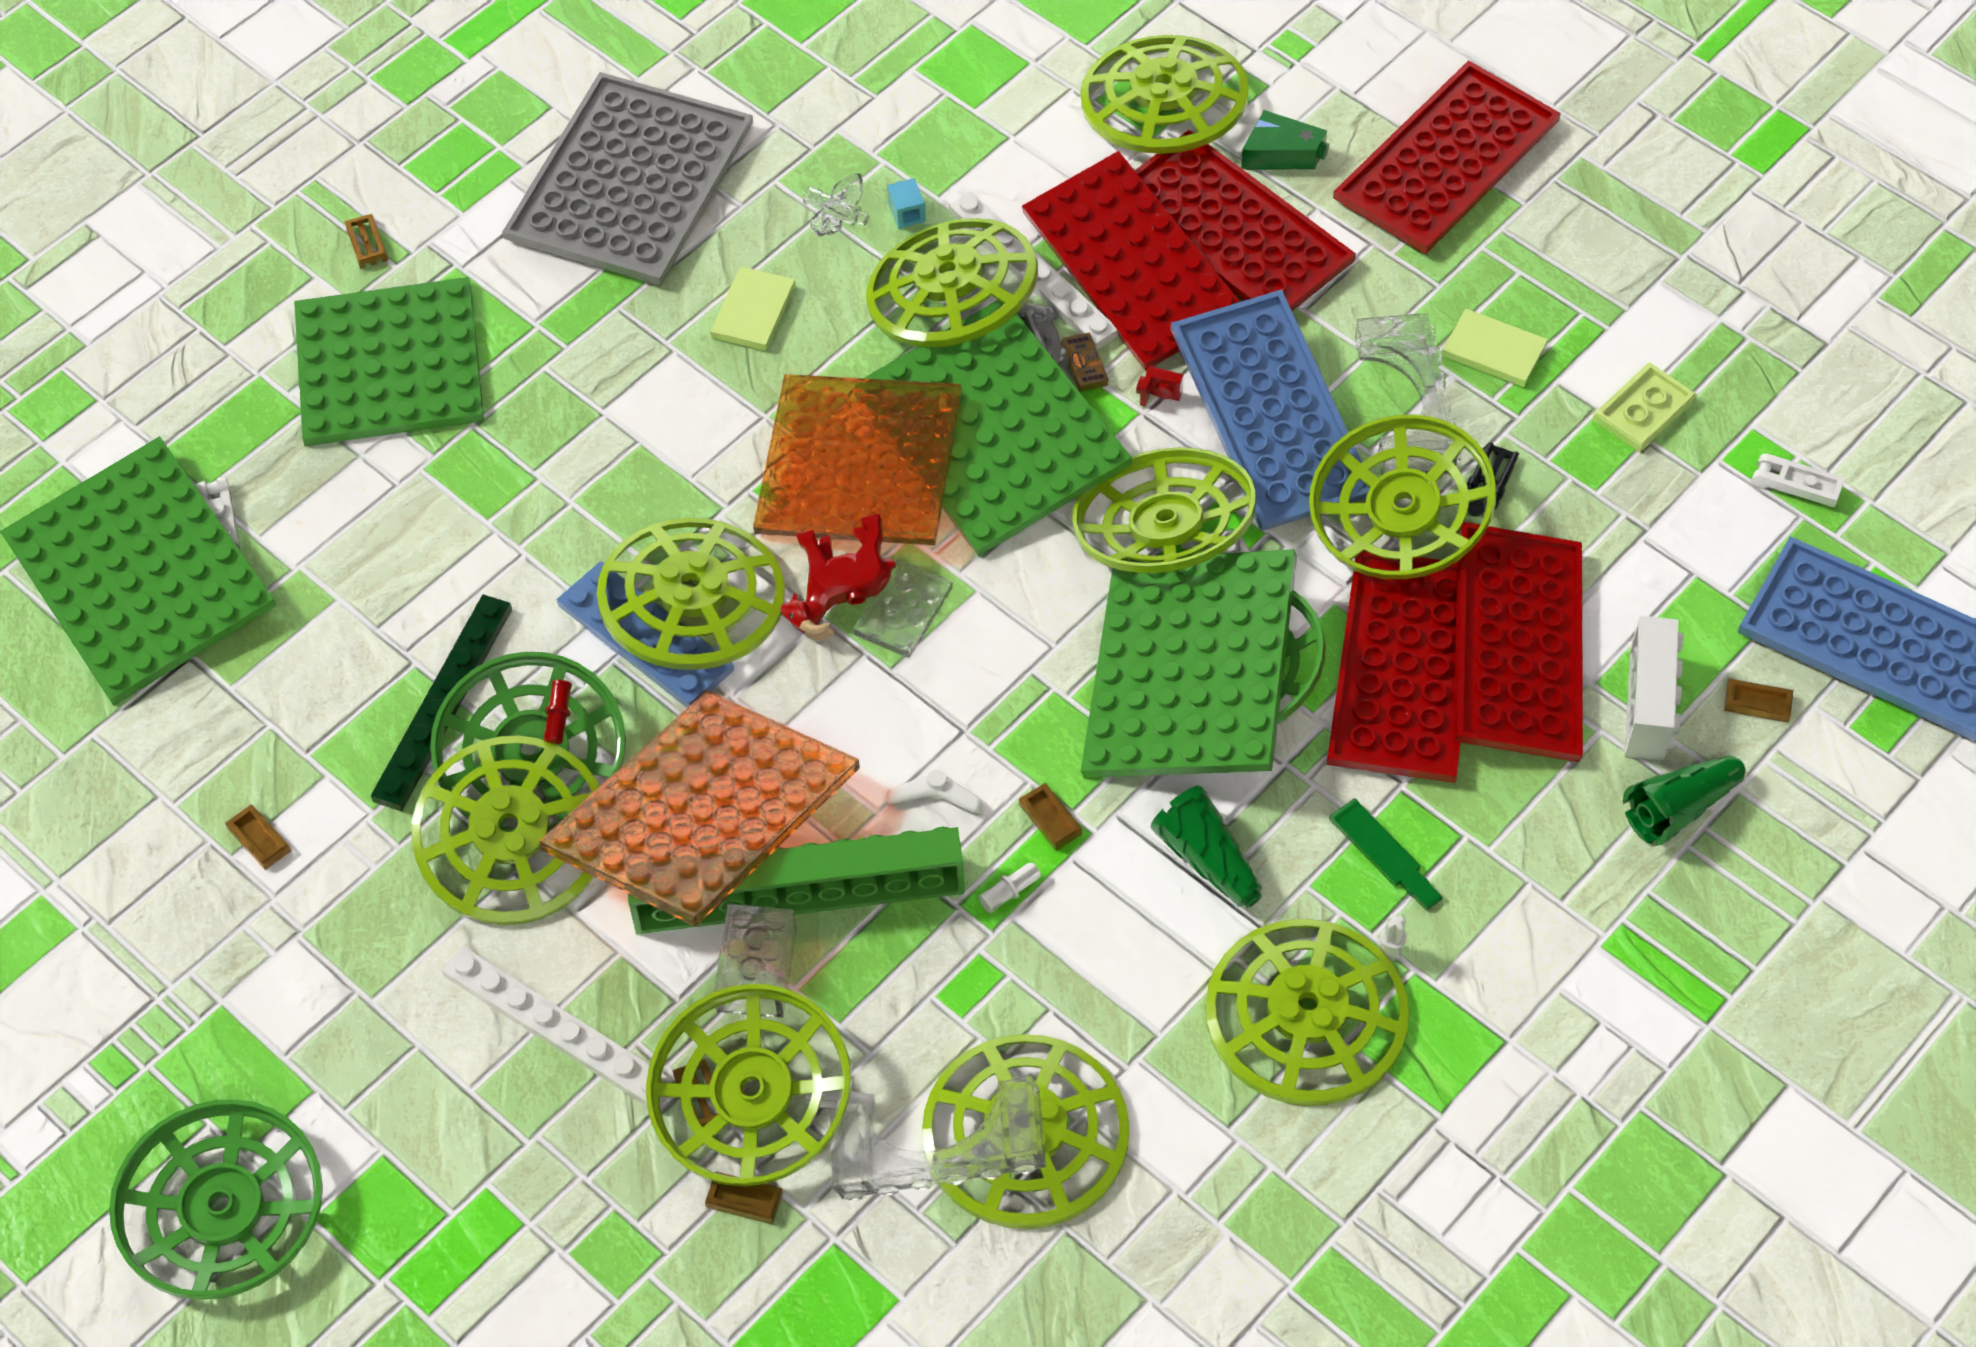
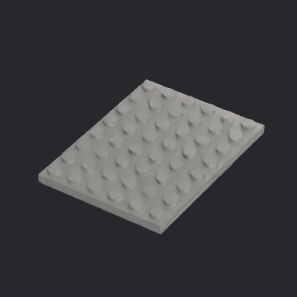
M599 72L503 229V238L661 286L753 125V115Z

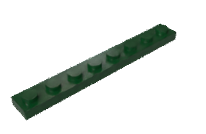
M482 594L371 794L374 803L403 811L431 759L432 728L441 704L459 680L471 670L484 663L512 611L510 602ZM465 695L462 697V699H461V700L458 702V704L455 706V708H454V710H453V712H452L453 715L456 714V712H457L459 706L461 705V703H462V701H463Z

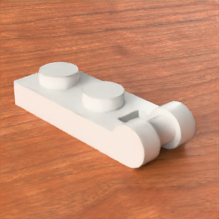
M1762 454L1757 463L1759 469L1754 472L1751 482L1758 488L1770 487L1835 508L1845 478L1778 456ZM1773 471L1779 472L1780 475L1775 474V473H1772V472H1773Z
M227 477L217 478L216 482L208 484L205 481L196 483V488L236 546L241 550ZM220 493L219 498L210 499L209 497L210 495Z

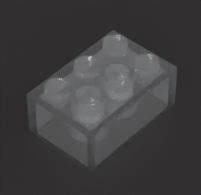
M728 904L714 992L730 986L744 984H770L788 989L797 931L793 909ZM760 998L761 1016L783 1018L786 1003ZM746 999L716 1007V1011L747 1015Z

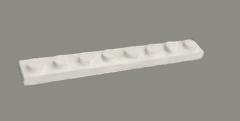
M972 191L949 204V213L956 219L980 218L1005 223ZM966 228V229L983 231V230H985V229H987V228ZM999 232L994 235L1004 245L1007 253H1025L1023 245L1015 237L1005 232ZM984 241L982 243L991 253H998L989 242ZM1034 250L1038 261V278L1033 292L1045 304L1054 307L1058 312V316L1078 335L1090 332L1097 350L1117 338V329L1111 321ZM1009 262L1008 269L1022 281L1027 268V262Z
M464 946L457 951L441 970L443 977L647 1106L646 1081L649 1064ZM662 1072L660 1082L676 1083L674 1079ZM660 1097V1106L668 1097Z

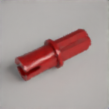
M553 680L549 706L545 708L547 720L544 741L561 744L564 738L566 718L571 714L568 706L572 683L566 680Z

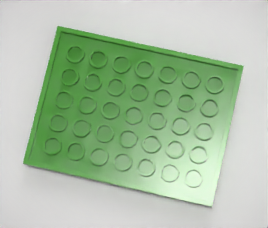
M1000 300L994 301L962 320L963 326L987 317L1004 303ZM1017 313L994 331L977 339L945 347L918 346L853 384L855 393L978 557L1133 464L1130 454Z
M160 436L0 531L113 706L277 606L272 595Z
M1295 549L1223 553L1203 563L1171 572L1134 573L1112 568L1081 765V773L1084 778L1272 771L1297 564ZM1126 559V560H1124V561L1136 562V563H1157V562H1142V561H1136V560H1132V559Z

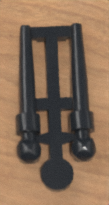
M1490 442L1485 450L1488 459L1491 452H1495L1494 454L1498 455L1492 466L1494 478L1503 459L1511 458L1500 480L1495 479L1496 509L1505 493V486L1511 476L1519 452L1506 450ZM1479 464L1466 483L1468 490L1478 488L1480 481L1484 482L1483 486L1486 485L1485 477L1482 475ZM1484 499L1469 503L1468 512L1472 516L1483 514L1485 507L1483 504Z

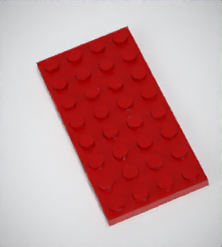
M1468 60L1334 190L1333 199L1422 253L1427 254L1559 122L1561 113Z
M1188 129L1179 137L1191 135L1194 133ZM1209 144L1177 153L1155 154L1135 170L1230 290L1244 301L1282 290L1293 311L1356 259L1354 251Z
M1119 150L1022 205L1024 215L1095 307L1111 321L1117 329L1119 338L1145 371L1148 370L1149 366H1155L1180 351L1170 330L1171 323L1240 302Z
M1463 522L1458 534L1470 540L1480 525ZM1488 526L1483 537L1473 549L1457 561L1454 742L1579 762L1583 757L1582 542Z
M1365 550L1355 557L1356 563L1369 568L1400 571V560L1380 558L1369 554ZM1424 557L1414 558L1413 569L1423 568L1441 560ZM1457 562L1435 573L1411 579H1382L1353 570L1326 765L1456 783L1461 744L1460 742L1453 741Z

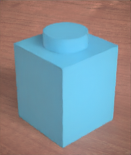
M915 178L887 185L888 205L898 229L926 222L925 202Z

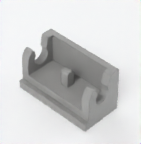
M1044 308V315L1036 319L1033 309L1025 311V324L1062 370L1070 368L1068 352L1061 346V340L1053 324L1050 310Z

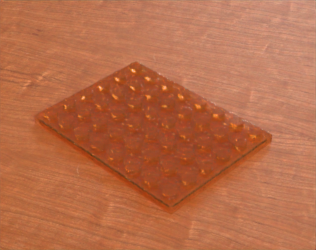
M706 691L540 840L541 850L696 927L860 769L859 759L719 695Z

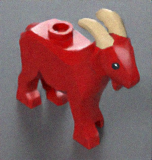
M880 514L860 518L862 527L852 530V535L862 544L857 553H847L834 557L830 535L823 536L817 540L814 530L796 534L798 543L806 551L809 562L806 602L799 601L797 594L793 593L792 600L782 604L780 610L781 614L807 637L817 641L830 638L834 634L833 629H828L830 623L818 625L826 611L835 604L846 602L851 605L861 604L866 601V598L878 595L889 582L893 568H896V563L892 559L882 558L880 555L883 541V521Z

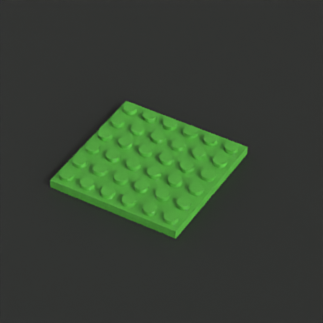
M469 277L294 301L302 439L305 446L484 421Z

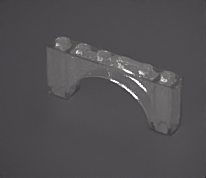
M1428 313L1357 319L1355 341L1359 361L1380 362L1400 371L1412 382L1418 391L1422 402L1420 415L1435 417L1456 426L1455 419H1450L1449 413H1451L1450 395H1445L1444 389H1446V375L1444 371L1440 372L1441 351L1440 348H1435L1436 328L1435 325H1430ZM1406 429L1407 446L1427 448L1441 455L1445 453L1454 441L1447 436L1432 431ZM1394 435L1380 437L1378 453L1395 448ZM1460 452V454L1457 456V458L1453 461V463H1454L1455 465L1457 464L1458 461H1461V458H1462V453H1461V452ZM1408 457L1409 468L1420 470L1426 474L1436 464L1426 459ZM1396 458L1379 464L1381 475L1396 469Z
M1032 1076L998 1081V1091L994 1106L981 1126L960 1142L931 1151L905 1150L887 1143L876 1134L872 1116L864 1104L849 1105L843 1122L831 1140L832 1186L842 1199L856 1201L863 1199L865 1195L878 1193L881 1195H894L903 1189L926 1190L935 1184L948 1183L958 1185L965 1183L967 1179L980 1177L983 1179H996L1005 1173L1029 1174L1037 1168H1044L1046 1164L1040 1090ZM838 1107L829 1109L830 1125L835 1118Z

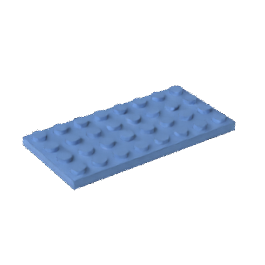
M1278 290L1171 323L1170 330L1227 457L1243 467L1253 481L1257 497L1254 517L1260 531L1311 516L1309 496L1314 473L1325 454L1348 431L1283 291ZM1354 446L1348 452L1360 463H1362L1361 458ZM1339 460L1325 480L1321 493V502L1339 503L1343 485L1352 473ZM1359 480L1352 491L1349 503L1365 499L1370 487Z
M1790 536L1742 620L1738 633L1976 741V619Z

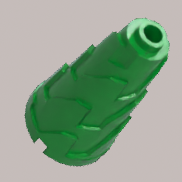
M1727 755L1716 760L1690 765L1670 773L1636 782L1629 786L1623 795V804L1630 802L1631 807L1630 810L1625 812L1627 820L1635 833L1646 843L1650 844L1653 841H1657L1655 846L1662 845L1676 836L1681 829L1699 818L1707 808L1727 795L1731 789L1743 782L1746 772L1745 766L1739 758Z
M1197 785L1175 797L1169 802L1172 807L1167 813L1162 809L1155 816L1150 825L1151 830L1179 858L1185 859L1202 878L1209 880L1238 907L1243 905L1246 908L1252 907L1262 898L1260 893L1262 886L1253 874L1247 859L1239 850V843L1223 823V817L1209 798L1207 792L1202 786Z

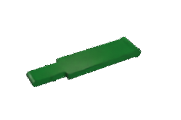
M1352 799L1329 816L1331 823L1350 840L1394 887L1401 884L1408 895L1413 897L1426 911L1443 899L1431 886L1428 879L1418 872L1420 865L1373 818L1357 799Z

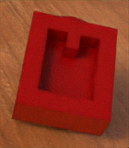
M1149 366L1145 377L1140 376L1136 388V393L1140 394V405L1146 407L1151 394L1162 399L1180 401L1183 393L1184 374Z

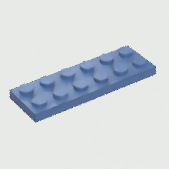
M602 561L556 599L558 606L689 710L695 707L734 671L733 663L700 670H679L661 667L641 660L626 651L607 631L599 614L597 585L604 565ZM609 572L606 586L607 600L611 611L628 602L625 592V579L615 572ZM635 588V593L637 596L643 594L641 591ZM655 602L644 606L651 615L666 622L669 613ZM634 612L618 621L620 626L633 638L645 645L656 648L661 632L645 624ZM679 636L673 637L669 652L676 654H701L716 651L700 637Z

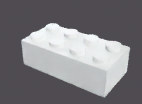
M1639 616L1629 655L1625 757L1664 762L1667 750H1673L1675 733L1679 732L1681 718L1680 714L1676 713V706L1680 704L1682 691L1681 686H1677V678L1680 679L1683 661L1678 659V652L1682 651L1684 635L1678 632V619Z

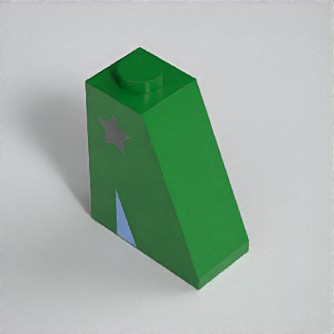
M1264 110L1242 148L1241 168L1245 170L1315 169L1319 160L1326 158L1330 144L1326 143L1327 130Z

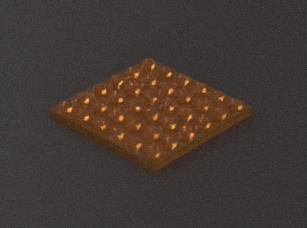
M784 374L753 524L755 534L796 537L798 533L814 530L816 538L830 535L831 539L856 540L852 535V530L862 527L860 518L880 514L883 521L882 542L936 545L962 395L961 384Z

